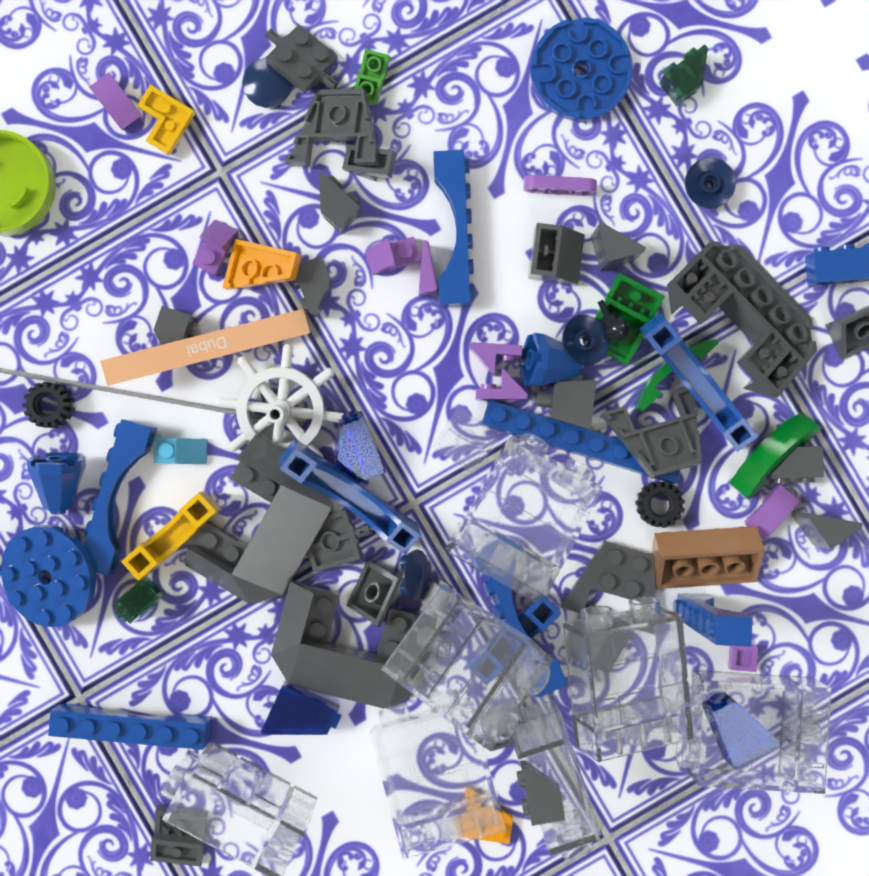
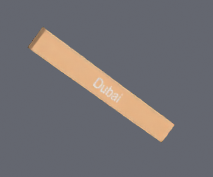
M304 309L108 358L101 360L100 363L107 386L310 334Z

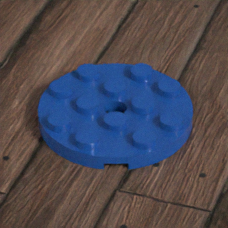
M583 17V19L561 21L546 31L535 47L530 68L534 91L547 109L562 118L573 121H588L602 117L620 103L629 88L633 70L631 67L630 50L623 37L613 27L600 20ZM577 64H584L588 69V73L576 75L574 67Z
M38 525L23 530L14 536L4 551L0 571L3 587L9 603L23 617L37 625L58 627L74 621L88 609L87 606L91 596L95 594L96 574L94 564L87 549L77 537L72 538L63 532V528L58 526ZM45 570L51 574V582L43 578Z

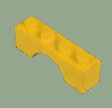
M206 491L198 492L179 509V512L172 520L148 540L141 543L121 562L138 581L148 577L203 528L207 522L221 512L222 509Z

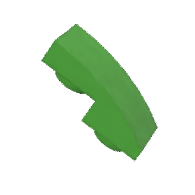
M365 49L360 73L357 75L354 89L363 88L367 92L369 104L377 106L391 56Z

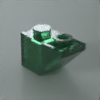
M705 44L698 50L693 47L682 57L683 61L679 64L673 62L662 71L664 75L659 84L676 107L694 95L703 84L708 47Z
M146 577L116 600L112 606L116 609L115 614L119 619L131 624L144 617L166 594L149 577Z

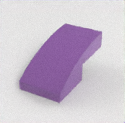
M110 72L89 86L121 130L142 116Z
M779 483L762 500V504L744 520L745 525L748 527L757 526L760 537L765 540L792 512L800 499Z

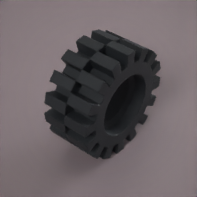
M52 382L34 384L35 388L30 387L28 389L30 394L24 395V399H27V402L22 403V407L27 408L24 414L30 417L28 420L31 423H36V426L43 428H57L59 425H65L67 423L66 420L72 418L70 412L75 411V407H72V403H75V400L70 397L72 393L66 390L65 386ZM48 395L55 397L58 402L57 410L51 415L43 413L40 407L41 400Z
M657 481L641 488L642 491L637 494L638 500H635V505L638 508L636 511L640 514V518L647 524L658 528H666L668 525L676 524L675 521L681 519L680 514L681 512L684 513L685 510L683 508L685 499L681 497L683 495L682 492L678 491L675 485H671L668 482ZM659 494L666 496L669 500V508L663 514H656L651 509V500Z

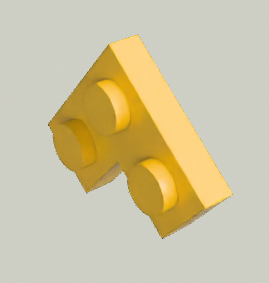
M150 84L137 105L140 110L158 120L147 137L146 142L170 156L196 113L191 108Z

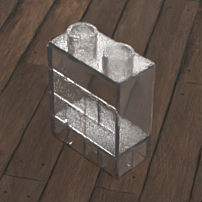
M524 433L520 439L512 435L501 448L446 546L445 551L535 603L548 596L603 487L591 481L594 472L590 467L573 459H568L565 465L547 455L550 447L544 440L535 435Z
M442 583L381 670L491 752L497 743L507 741L514 734L518 726L517 713L528 696L537 695L547 685L550 678L549 665L553 658L531 638Z
M646 596L630 599L628 601L629 610L613 613V609L608 606L587 607L580 611L581 620L563 623L575 745L597 762L694 739L692 713L690 712L689 682L687 681L686 650H684L683 619H681L680 614L661 607L660 599L657 597Z
M692 670V684H681L679 690L680 714L682 716H690L689 736H678L676 761L678 767L687 768V773L700 787L826 794L831 687L814 677Z
M457 689L443 691L427 697L430 710L416 714H410L408 703L379 710L378 715L381 723L374 725L369 731L403 860L506 831L504 814L472 700L468 698L460 701Z
M552 692L542 697L526 694L502 702L507 727L519 764L520 761L526 760L557 782L561 791L566 820L540 825L550 856L561 853L564 859L574 860L588 855L593 850L592 842L600 840L599 835L602 834L561 710Z
M215 742L213 744L209 743L201 755L188 749L180 764L174 766L159 795L171 800L162 820L266 876H283L306 834L318 797L296 785L294 787L290 786L291 783L270 771L264 772V768L243 757L238 758V754Z

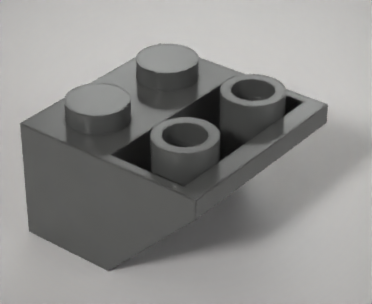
M536 223L533 233L528 279L578 285L585 234L561 225Z

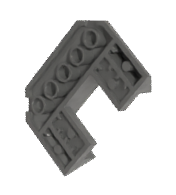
M710 241L667 284L671 315L683 306L699 324H702L719 307L753 342L751 347L737 361L751 377V380L743 389L777 398L817 352L816 341H812L810 329L814 328L812 318L742 245L724 246L720 242Z
M258 434L252 438L236 458L240 462L230 478L271 503L249 544L209 521L205 524L196 543L187 548L185 566L248 604L285 594L290 581L294 578L333 508L330 497L316 489L299 483L280 470L279 457L285 450Z
M290 581L271 652L272 658L290 686L387 710L419 692L439 618L434 619L428 615L390 606L377 654L327 642L340 593Z

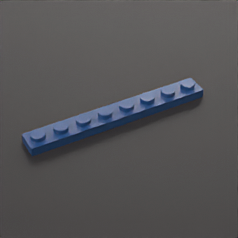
M489 400L481 426L648 476L620 439ZM680 470L655 479L676 484Z

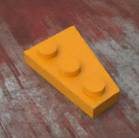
M235 239L222 288L232 290L296 280L302 255L296 252Z

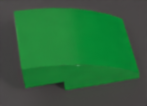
M618 272L603 301L610 313L616 311L618 316L621 315L627 320L629 332L624 340L617 343L609 342L606 355L628 365L644 337L640 328L654 317L665 296L621 272ZM600 307L595 315V318L598 320L604 317Z

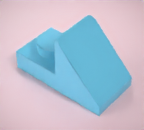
M155 438L154 463L207 464L208 439Z

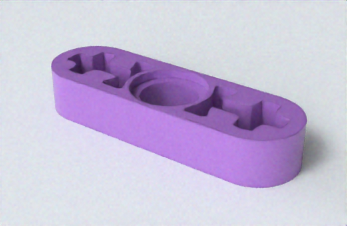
M527 175L524 177L523 191L537 194L593 196L597 194V180L582 177Z

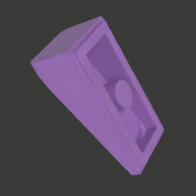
M427 240L423 241L419 297L434 295L438 292L429 241Z

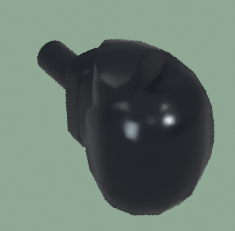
M603 299L598 301L597 303L604 315L599 321L605 331L606 341L617 343L624 340L628 336L629 323L623 316H618L616 311L610 313Z

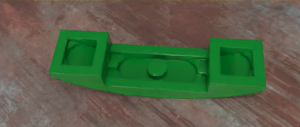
M716 339L693 345L689 349L698 360H701L719 342ZM666 362L662 363L644 384L634 409L637 412L646 409L661 395L655 386L673 371Z
M803 413L788 419L753 450L733 476L730 485L750 500L767 483L766 477L799 444L804 446L821 430V426Z

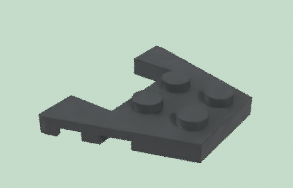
M363 88L317 90L304 117L306 121L301 133L296 135L293 141L295 143L291 155H287L285 163L288 166H310L314 141L357 140L354 163L357 166H379L380 162L367 92Z
M687 388L676 390L671 394L680 415L678 418L635 430L626 406L612 409L602 414L606 423L651 479L701 463L699 430H697L698 406H696L695 398Z
M604 540L587 564L584 572L572 586L569 594L561 602L560 607L584 614L590 589L640 602L633 628L657 635L654 555Z

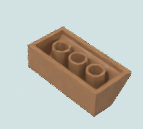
M757 526L654 533L652 554L655 561L656 589L757 582L765 551Z

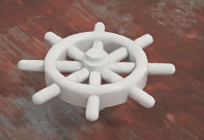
M286 344L283 347L281 366L271 367L260 372L256 371L246 357H239L238 364L250 379L241 389L238 399L218 397L215 400V404L218 407L236 409L237 420L243 432L229 443L228 449L231 452L237 451L247 442L251 441L256 434L262 436L260 432L274 423L273 439L269 441L286 450L292 442H283L284 425L286 424L298 441L324 458L312 442L320 431L323 421L344 423L347 420V416L344 413L325 411L323 396L319 389L321 385L334 376V370L327 368L311 379L305 373L291 368L293 347L290 344ZM279 378L277 396L267 385L266 380ZM293 380L300 384L302 388L288 398L289 381ZM258 388L269 403L250 401L254 390ZM308 395L310 396L313 409L294 407ZM249 411L266 413V416L253 425ZM293 417L312 419L308 430L304 432Z

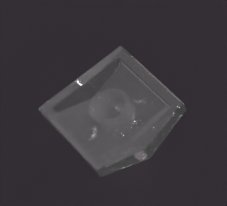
M459 405L432 445V448L474 475L501 432L481 426L482 420Z

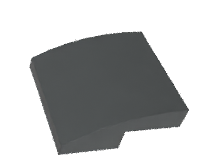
M158 805L155 810V829L151 839L150 861L201 867L207 833L208 810Z

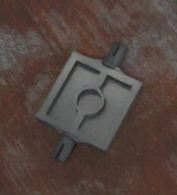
M300 24L284 37H281L272 28L267 31L265 37L276 45L266 56V63L304 94L312 86L320 82L329 89H336L339 82L328 75V71L337 62V54Z
M349 509L329 514L306 554L311 562L313 572L362 559L363 555L359 545V538L372 535V529L364 531L371 527L367 524L356 528L352 522Z

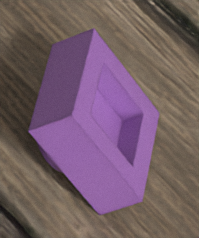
M730 646L728 668L735 671L756 672L758 646Z

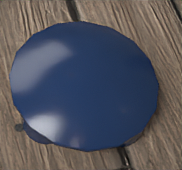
M266 58L258 59L251 63L246 69L242 80L243 91L247 98L256 106L270 109L279 108L290 95L293 86L291 82L266 63Z
M415 549L409 555H402L400 559V566L403 570L400 592L402 596H409L411 600L418 601L423 598L427 591L430 570L424 552Z

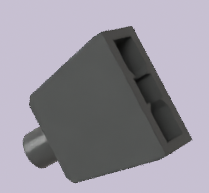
M597 380L552 383L551 393L537 391L535 406L549 408L548 418L587 430L591 429Z

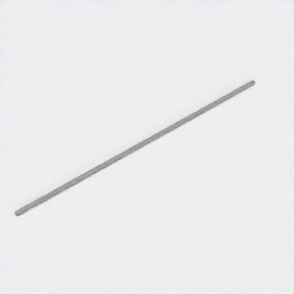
M0 368V373L237 415L236 410ZM249 412L250 418L262 419L266 416ZM297 421L300 427L304 426L303 422Z

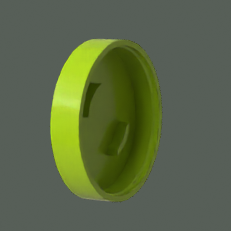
M0 130V236H11L32 229L44 219L55 198L56 178L49 159L40 148L20 134Z

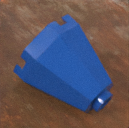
M532 333L527 335L521 356L522 359H526V363L520 366V374L524 386L534 387L576 378L583 372L585 365L573 361L567 355L562 342L546 334Z
M74 452L46 453V458L40 459V454H35L27 460V470L42 507L50 511V514H64L66 510L73 506L86 467V456L81 455L78 458V454Z

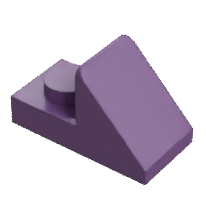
M214 220L200 234L199 238L203 242L192 264L217 276L236 238L238 230Z
M414 236L394 242H389V239L365 250L372 275L420 263Z
M471 342L470 344L471 352L492 376L495 375L496 356L500 357V361L515 362L516 358L522 356V345Z
M501 368L500 389H496V384H481V389H475V400H527V393Z

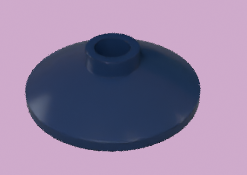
M708 157L698 160L689 168L685 177V190L688 197L696 205L703 208L712 209L724 205L733 196L736 188V178L732 168L718 158ZM704 182H710L712 188L706 189L704 187Z
M585 314L577 315L571 318L564 326L562 332L563 347L573 361L588 366L600 362L606 356L609 342L606 341L605 331L597 318Z

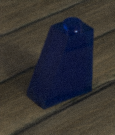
M353 410L343 414L342 418L338 419L336 467L359 483L385 473L384 463L362 410L359 412Z
M285 680L260 733L264 735H328L330 728L336 729L342 716L338 713L340 705L306 689L290 686Z
M725 692L714 694L709 697V700L701 703L722 757L734 769L782 746L772 733Z

